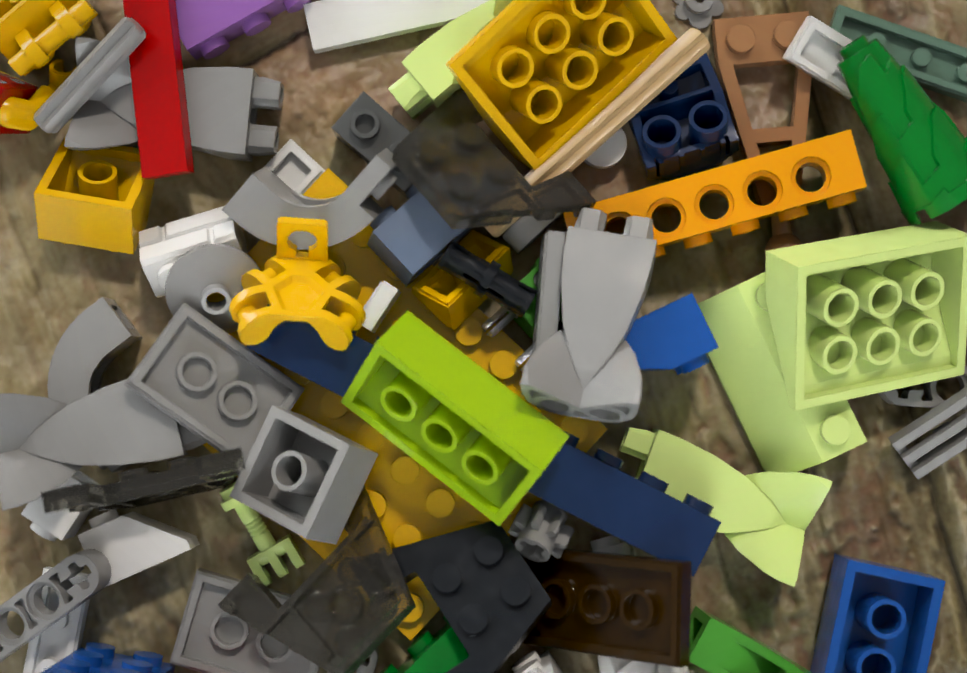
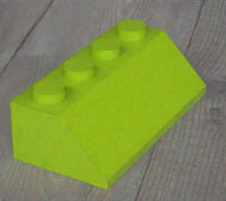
M408 310L375 343L341 400L343 405L498 526L503 523L570 437Z

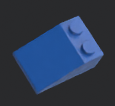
M693 293L635 320L625 339L636 355L640 370L663 371L675 369L677 375L681 373L686 374L709 363L710 359L707 353L718 348Z

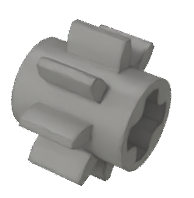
M539 500L533 504L532 508L525 503L522 504L508 532L510 535L518 537L515 542V548L522 556L531 561L546 562L551 555L558 559L561 557L564 549L568 546L574 528L565 525L567 514L563 509L545 500Z

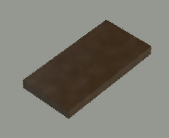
M564 549L559 559L551 555L546 562H535L522 556L553 603L523 641L524 644L679 668L690 666L692 561L576 549Z

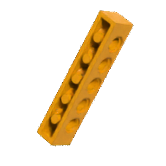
M849 129L563 211V215L568 229V226L574 227L582 208L601 210L607 214L605 232H607L609 225L616 220L626 221L627 217L633 215L653 220V216L658 209L672 207L679 212L681 222L677 229L668 233L660 232L653 225V240H657L656 259L666 255L665 246L683 242L685 250L713 242L711 233L730 228L732 236H737L761 229L759 220L778 215L780 223L809 215L808 206L825 201L828 210L857 202L855 193L863 191L867 184L852 131ZM803 167L817 169L823 179L821 188L814 192L802 190L796 182L797 171ZM757 180L769 182L775 190L774 201L764 206L754 204L747 194L748 186L752 182ZM716 193L726 199L728 211L723 217L710 219L705 217L700 211L699 204L703 197L708 194Z

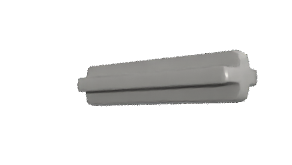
M122 18L34 113L33 119L40 128L48 134L58 133L146 38V31L133 18Z

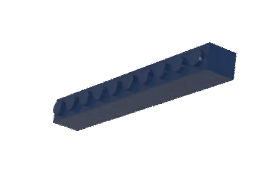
M283 321L272 330L268 338L262 343L247 345L246 348L344 397L373 346L381 337L377 336L374 343L371 344L356 336L358 330L352 331L353 340L349 347L344 351H338L328 347L316 329L308 322ZM564 431L570 437L528 492L656 558L692 561L691 575L694 577L721 524L719 520L710 516L714 507L688 493L683 502L666 494L665 491L669 484L644 471L641 472L638 479L621 471L620 469L624 461L597 448L594 456L576 448L580 439Z

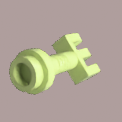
M234 482L219 492L223 499L220 504L225 512L235 509L259 551L249 556L246 562L260 585L264 588L272 583L271 576L265 568L266 564L270 563L277 576L282 578L289 574L288 568L281 557L282 555L287 553L296 569L305 565L306 562L290 533L275 541L259 512L230 497L236 483Z

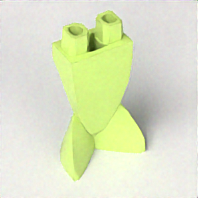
M490 0L447 23L402 61L407 73L389 87L388 90L413 120L432 104L441 112L459 97L462 87L446 63L513 0Z
M626 428L619 451L642 459L635 478L638 479L641 472L644 471L669 484L665 491L666 494L683 502L688 493L713 506L714 508L710 516L721 522L717 530L718 533H724L734 547L764 573L782 583L795 587L801 562L805 530L824 501L833 481L801 472L767 471L743 475L715 455L682 438L654 428L652 432L645 429Z

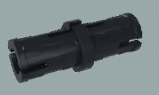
M454 240L437 266L439 269L444 270L474 288L475 291L473 293L480 298L483 295L505 306L520 318L523 317L538 292L501 270V264L493 260L492 263H489L468 251V249Z

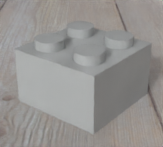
M272 405L230 497L305 539L336 545L376 461L378 453L304 415Z

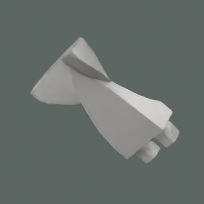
M76 37L77 67L101 41L92 38ZM129 56L74 114L65 137L64 147L70 150L88 151L120 147L138 141ZM195 67L183 69L193 150L226 159L249 162L253 161V155L277 154L280 137L279 128L277 126L257 125L256 122L258 108L282 109L284 85L280 81L259 77L252 68Z
M584 207L581 209L574 227L568 226L565 239L561 278L563 330L548 337L530 355L523 370L520 386L525 399L542 410L587 420L620 423L632 420L638 413L642 390V376L636 355L625 339L636 320L651 282L657 240H653V220L651 218L635 215L627 217L624 234L622 235L605 232L607 223L606 213L601 210Z
M128 379L105 386L69 405L47 397L1 393L0 503L2 511L20 507L39 499L65 483L82 466L128 465L166 460L188 455V450L197 448L206 442L124 386Z

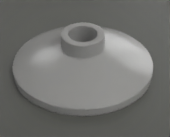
M207 244L187 251L172 265L166 278L165 297L172 315L174 316L179 307L185 302L228 334L237 331L239 323L232 319L229 311L230 302L235 295L243 290L241 284L242 275L251 269L260 270L258 265L245 252L224 244ZM216 292L225 296L224 300L220 302H210L207 300L210 294Z

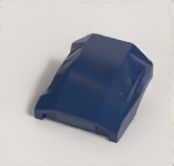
M707 53L702 55L628 121L645 167L647 179L671 181L718 166L739 150V137L732 122L723 89Z

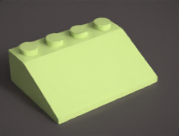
M931 221L918 225H908L766 251L765 300L789 406L793 410H802L964 375L967 339V233L941 222Z

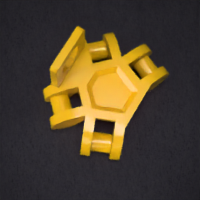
M279 217L277 220V255L265 262L264 271L251 269L243 274L241 278L243 290L235 295L230 302L229 311L232 319L239 323L237 331L241 342L247 345L262 343L268 338L272 330L283 321L308 322L312 325L328 347L344 351L353 340L352 331L359 330L366 321L365 310L357 301L361 291L360 283L350 275L341 276V268L331 259H328V222L326 220ZM296 231H306L313 234L317 242L309 246L308 252L297 251V245L293 244L288 236Z

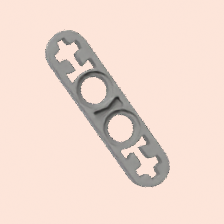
M85 549L66 557L0 605V662L107 586L111 578V566L102 552L95 549ZM87 565L90 568L91 574L88 575L87 580L73 586L68 579L78 575L83 571L84 566ZM44 586L53 588L59 597V606L56 611L48 609L43 604L41 592ZM10 611H14L22 617L24 622L22 635H16L9 629L7 617Z

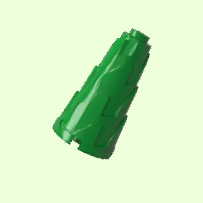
M862 35L838 52L843 59L837 63V67L852 95L850 101L873 141L876 156L890 180L888 185L907 222L910 225L922 224V220L917 213L918 211L925 209L930 219H933L967 199V137H964L946 112L929 98L906 66H900L877 38L868 42L865 35Z

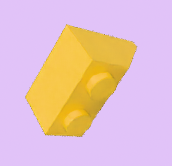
M64 137L34 192L38 239L134 255L139 244V231L145 230L147 226L155 179L142 178L139 148L120 146L100 150L76 151L64 147Z

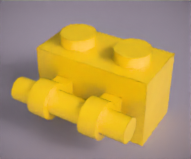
M0 0V52L8 59V64L19 76H26L33 69L37 70L46 66L53 59L55 51L70 38L75 39L84 34L90 27L92 20L99 14L88 0Z

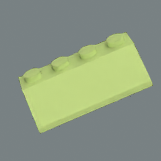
M765 272L698 303L718 345V348L708 352L707 355L763 472H798L824 463L867 442L848 400L797 411L790 408L765 300Z

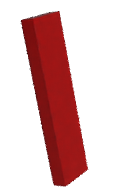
M123 0L124 16L136 20L146 31V38L129 55L142 178L150 180L194 173L176 0Z

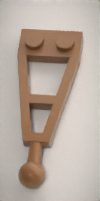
M809 11L714 19L711 24L716 73L724 92L732 122L739 137V147L743 160L759 156L758 146L788 144V147L806 142L812 76L795 66L790 126L752 129L734 69L791 64L782 57L804 20L809 16ZM803 168L799 169L796 173V182L800 188L802 186ZM757 180L751 183L757 205L764 206L774 201L775 190L770 188L769 182ZM778 215L771 217L773 236L765 246V257L767 250L802 244L792 234L791 221L780 223Z

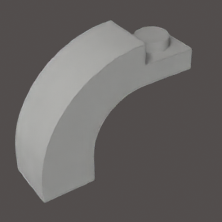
M385 148L371 160L342 194L324 199L310 198L297 193L265 166L254 172L222 210L247 232L274 245H277V220L279 217L326 220L328 222V247L333 246L359 233L384 210L370 198V195L378 201L398 179L391 172L401 161ZM296 231L288 236L289 240L297 245V249L308 250L309 246L317 242L316 237L306 231Z
M101 297L77 316L60 338L51 359L47 384L48 398L69 405L101 389L102 379L111 362L142 338L114 299ZM131 464L99 467L103 470L108 467L113 473L123 471Z

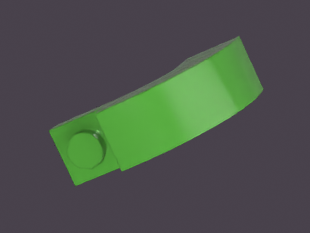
M697 606L693 609L690 620V662L710 673H812L778 651Z

